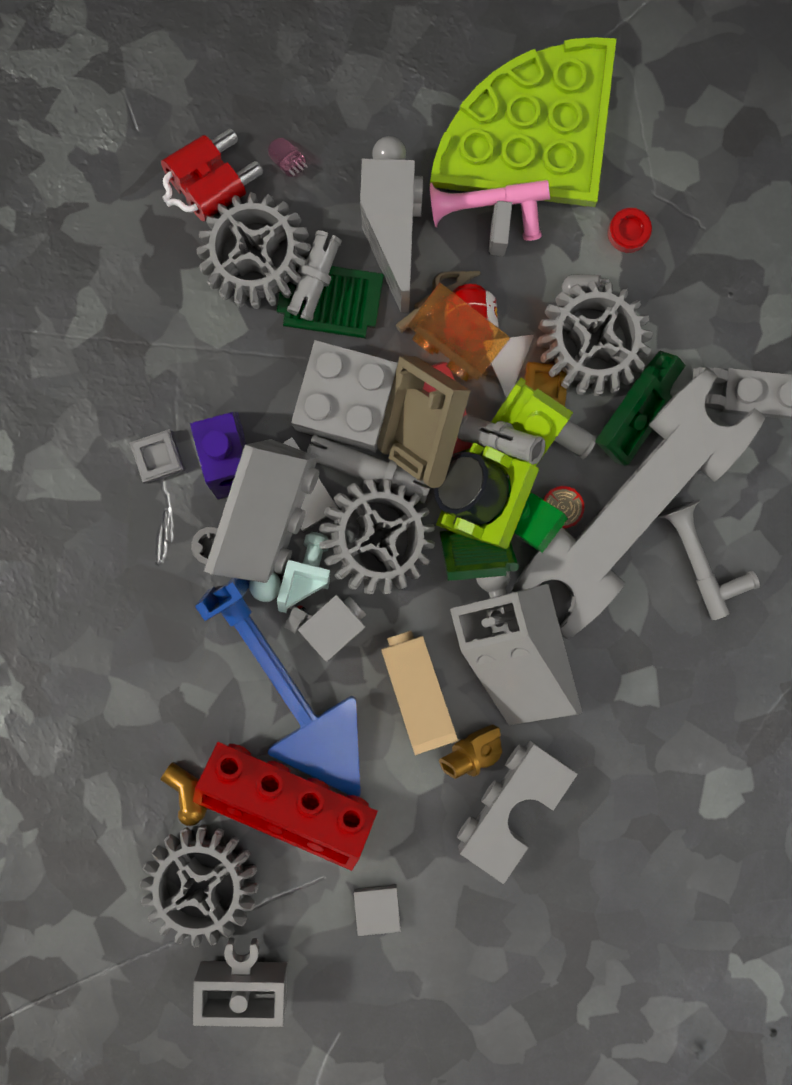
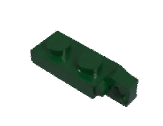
M659 351L596 439L595 442L614 462L625 467L629 465L653 430L649 426L650 422L672 398L670 394L672 386L686 366L678 356Z

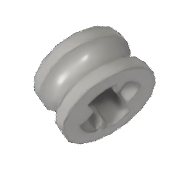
M206 527L200 529L194 535L191 550L199 562L206 564L208 560L203 555L206 547L201 544L203 539L206 537L213 539V535H216L218 528Z

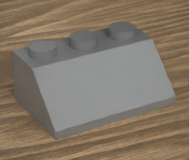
M273 439L245 445L204 569L205 572L212 575L267 583L273 573L277 575L284 574L287 562L291 560L292 550L287 549L291 536L299 532L304 522L306 511L301 509L305 495L306 493H312L319 477V470L315 469L318 460L317 456Z

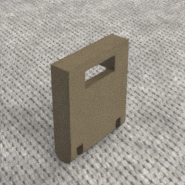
M400 356L377 443L378 450L386 455L390 454V460L396 462L398 466L417 480L423 481L430 488L440 487L447 475L470 390L416 356ZM426 382L437 390L428 393L423 389L424 383Z

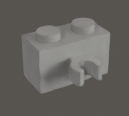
M229 938L224 951L226 961L200 962L194 979L193 1026L283 1027L287 1006L288 962H256L260 949L257 938H252L250 952L247 955L236 953L234 949L235 939Z

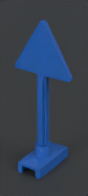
M231 578L228 584L218 590L215 587L207 590L195 605L204 621L221 613L230 627L235 626L301 726L271 745L268 749V754L348 795L359 797L361 789L356 698L350 696L321 715H316L250 616L252 611L242 598L249 588L250 580Z

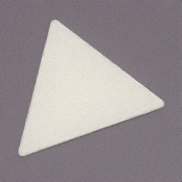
M534 335L484 340L482 342L506 398L515 386Z

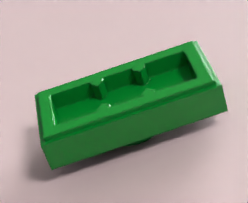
M508 478V484H509L508 497H510V493H511V483H510V479ZM530 492L514 535L543 553L568 518L562 511ZM501 510V512L492 520H496L504 510Z

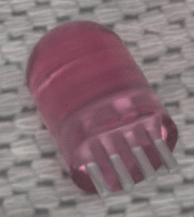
M277 138L270 143L268 147L270 159L287 176H296L304 170V167H308L305 164V157L288 140Z

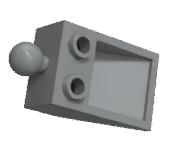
M386 136L375 143L372 151L373 159L362 158L360 191L362 229L400 312L409 313L413 217H421L423 176H414L415 160H406V148L402 141L393 136Z
M507 572V576L476 578L478 585L483 590L489 592L490 598L451 608L450 611L462 654L508 725L582 713L549 585L545 584L507 594L506 586L510 581V572Z

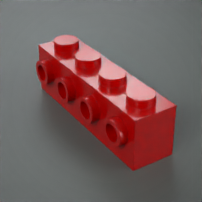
M217 742L195 787L193 802L351 871L361 856L378 813L377 810L370 808L367 801L358 796L347 795L345 797L331 791L330 787L321 780L315 778L303 779L292 774L288 767L279 762L268 761L266 763L251 756V753L240 745L228 744L227 746L220 742Z

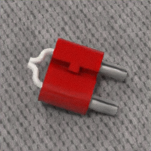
M228 129L212 140L206 135H202L161 160L162 168L166 174L163 178L166 194L162 196V199L168 207L177 205L185 212H194L201 221H206L207 216H214L219 212V203L228 207L233 204L232 198L234 195L239 198L246 195L244 186L263 174L262 167L258 162L254 161L236 173L228 162L224 163L222 161L220 152L238 142V137L232 129ZM169 180L172 183V185L176 188V190L179 192V194L183 193L185 195L186 203L189 206L185 205L179 199H170L172 196V188L169 184Z

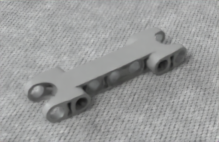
M706 368L675 394L650 422L649 426L664 438L663 441L575 539L562 527L543 553L538 550L536 551L512 587L511 591L516 592L537 587L542 582L551 579L565 583L572 597L571 607L560 625L561 634L566 639L576 635L599 616L621 591L625 581L615 574L611 568L700 469L712 481H717L743 454L762 426L765 416L756 408L752 409L743 419L729 427L720 426L709 418L705 409V400L713 382L718 377L709 368Z

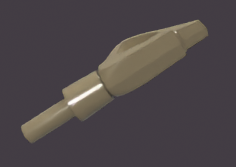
M446 271L437 274L432 282V294L427 295L414 304L415 310L395 325L400 333H403L420 318L426 320L440 308L445 298L455 288L468 284L471 279L479 276L481 272ZM457 278L456 283L447 287L441 286L442 279Z

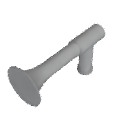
M695 500L664 511L657 517L669 520L677 529L695 572L696 582L711 620H717L730 614L725 600L751 589L760 588V582L757 575L751 570L739 578L722 585L718 584L696 532L694 510L700 500Z

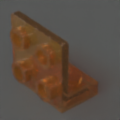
M442 283L438 284L408 324V327L416 332L412 340L432 355L434 353H443L450 359L446 366L466 382L473 378L477 381L485 379L489 373L487 369L511 339L509 335Z

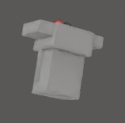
M301 605L289 607L292 611L284 627L293 633H296L297 629L300 628L305 617L310 619L313 616L307 613L305 607Z

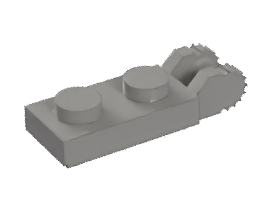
M710 367L693 369V379L706 368H709L718 376L713 383H723L722 395L708 393L705 400V408L721 409L722 413L747 415L752 409L756 408L765 417L792 420L791 374L732 368L727 370Z

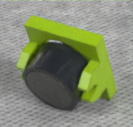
M473 443L471 448L466 449L465 452L451 457L444 483L440 487L434 488L435 500L440 509H442L436 526L503 549H508L540 468L531 463L513 459L489 446L484 448L477 443ZM507 474H508L509 477H510V483H511V493H510V497H508L509 484H508V478H507V476H506ZM501 510H504L496 520H494L491 524L487 525V522H490L501 512Z

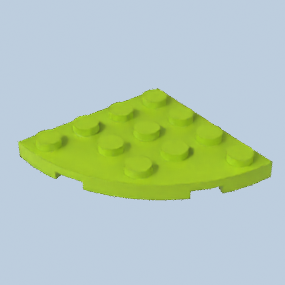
M592 37L565 40L563 45L549 47L540 51H536V49L530 50L493 71L462 102L459 111L451 121L447 131L444 132L434 159L430 178L434 188L472 192L506 187V185L548 180L550 200L542 201L595 207L598 201L616 38Z

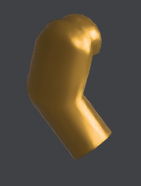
M172 762L160 780L179 792L180 810L178 812V819L186 826H195L205 817L207 811L206 807L193 802L195 787L199 779Z

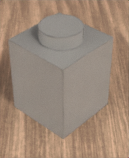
M335 595L306 621L298 631L319 655L328 662L366 628L361 621L366 616V613L350 596L343 601L338 595Z

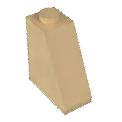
M407 631L387 638L389 647L383 648L381 651L414 754L417 755L458 741L423 636L414 638L412 631Z

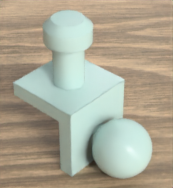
M318 532L307 534L303 543L307 547L303 563L288 560L282 583L276 573L270 576L267 583L250 581L249 590L252 596L262 602L272 601L278 596V611L287 613V609L322 588L328 589L330 570L319 568L323 552L328 551V549H320L319 543L329 540L327 536Z

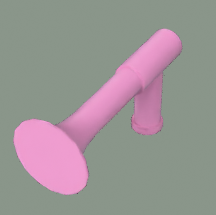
M548 180L506 185V187L465 193L442 192L434 188L432 182H430L431 207L436 228L438 222L449 213L463 209L493 206L495 203L497 204V201L512 202V204L521 203L524 240H537L542 236L539 228L537 201L550 200Z

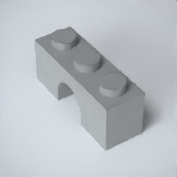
M530 740L525 747L519 744L514 749L505 764L509 771L501 783L496 780L492 782L481 799V802L485 804L484 808L476 819L470 816L457 835V838L461 841L458 845L460 854L502 884L506 882L528 849L524 839L509 829L508 817L512 808L523 800H536L554 811L578 775L570 767Z

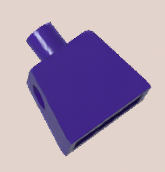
M230 412L190 423L205 482L218 500L229 496L233 481H222L235 477L244 447L247 444L238 412Z

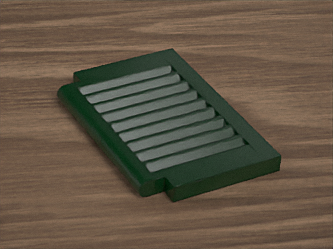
M331 266L328 274L331 276L330 284L327 287L324 286L312 321L300 318L306 304L305 300H303L297 316L287 311L297 286L290 281L287 283L292 294L290 298L284 297L280 291L276 312L277 314L284 315L283 326L366 339L367 327L376 328L384 274Z
M440 531V541L448 581L507 576V572L519 569L511 542L508 549H503L451 531Z

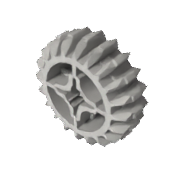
M250 192L248 203L242 204L240 198L234 195L232 198L233 208L228 210L225 205L218 204V211L221 215L219 219L207 216L206 223L212 230L199 231V238L205 243V245L197 248V255L200 259L204 260L199 265V268L203 275H210L207 283L211 289L220 288L219 295L223 300H228L234 295L235 304L238 307H242L246 303L247 298L250 297L252 307L259 309L261 298L266 297L269 304L275 306L277 300L274 294L281 291L284 297L290 298L292 294L287 283L290 281L297 286L302 279L295 270L298 271L299 267L307 264V260L303 257L308 256L311 251V245L304 242L309 238L308 230L306 227H299L302 222L300 215L296 212L289 214V206L284 201L274 207L273 197L267 194L260 204L256 194ZM253 223L268 224L259 230H252L245 226ZM233 234L237 240L236 246L228 254L229 259L223 263L224 246ZM287 238L288 247L285 259L280 267L276 269L272 262L273 254L280 248L279 243ZM244 240H247L251 247L254 246L257 250L262 251L261 255L265 263L258 256L248 252V247ZM249 272H258L265 278L244 280L236 276L240 275L243 277Z
M595 280L587 284V293L584 292L579 284L571 287L570 296L560 292L555 299L557 305L549 304L545 310V314L549 319H542L538 326V329L545 333V335L538 338L537 346L549 348V350L541 355V362L549 363L554 361L555 365L549 371L550 377L557 376L561 370L564 371L567 376L563 379L561 386L568 388L573 381L577 382L576 390L578 395H583L589 385H591L592 393L595 397L602 395L605 386L612 394L616 393L620 389V382L628 386L635 379L633 372L641 373L644 370L645 364L641 359L647 358L652 352V349L644 343L653 338V332L641 329V327L648 323L649 315H636L635 312L641 306L640 301H633L630 305L624 301L628 296L627 289L620 291L617 296L612 294V282L606 283L601 292L598 290ZM587 309L604 312L597 319H589L583 315H580L578 318L573 315L575 312ZM615 320L623 330L626 348L622 346L623 341L613 331ZM603 325L604 327L599 334L598 345H594L586 353L585 351L590 344L589 340L591 339L592 332L596 333L599 327ZM563 329L568 332L567 336L576 344L577 353L574 359L564 345ZM593 358H601L607 362L611 359L618 364L608 369L585 367L587 362Z
M372 478L364 480L363 492L356 483L349 485L347 489L350 499L342 493H338L334 497L335 503L341 510L328 507L324 511L328 518L334 520V524L323 523L319 527V531L331 534V540L319 543L320 549L332 547L335 554L327 557L324 560L325 564L329 566L340 562L342 566L335 572V578L340 580L351 573L348 587L350 589H357L362 580H364L365 594H373L376 590L377 582L382 594L391 593L392 581L398 589L406 588L407 580L405 574L412 579H418L421 576L419 569L414 563L424 566L430 562L428 556L421 553V550L433 549L435 546V542L432 540L424 539L425 533L435 530L433 524L423 525L421 518L426 517L430 513L428 508L416 511L414 506L419 502L420 497L414 494L405 500L403 498L406 492L404 484H400L391 493L389 479L381 480L378 490ZM368 502L385 504L394 509L401 517L393 521H386L379 516L376 510H371ZM356 509L359 515L357 518L360 527L359 535L354 541L346 545V525L350 515ZM373 525L375 526V531L393 527V530L386 533L385 537L380 540L381 548H379V543H369L361 546V543L369 540V537L374 534ZM407 530V549L403 558L398 563L396 557L399 554L395 546L396 539L400 533ZM364 551L370 552L376 557L378 562H383L387 571L374 572L358 564L353 556Z
M201 825L197 830L196 839H194L190 828L185 827L180 831V841L173 834L168 835L164 839L166 848L156 846L151 852L156 861H147L144 864L143 870L152 877L142 879L140 888L152 891V893L146 895L141 900L142 906H155L156 909L148 916L149 922H156L162 918L165 923L159 931L161 935H166L171 928L178 931L175 936L176 944H181L187 934L191 935L193 947H199L203 934H205L210 945L217 944L219 931L223 936L230 938L235 932L233 923L243 926L247 921V917L242 910L252 911L256 904L247 895L257 893L259 884L245 879L254 876L257 872V867L255 865L243 867L242 863L250 856L249 850L246 849L236 854L233 851L239 842V839L236 837L230 839L227 845L222 843L223 829H217L212 839H209L207 826ZM188 853H205L217 858L221 862L213 866H204L195 857L190 858ZM174 860L179 867L177 874L181 880V888L170 897L167 889V874ZM230 874L234 893L231 905L224 910L219 903L222 898L217 890V884ZM213 877L205 891L198 889L185 895L194 881L199 883ZM185 906H195L202 911L204 916L209 914L210 917H193L182 912L180 909Z

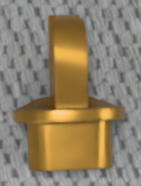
M492 724L456 742L452 746V753L439 759L444 773L454 779L466 773L475 777L480 774V768L494 765L502 754L500 728Z

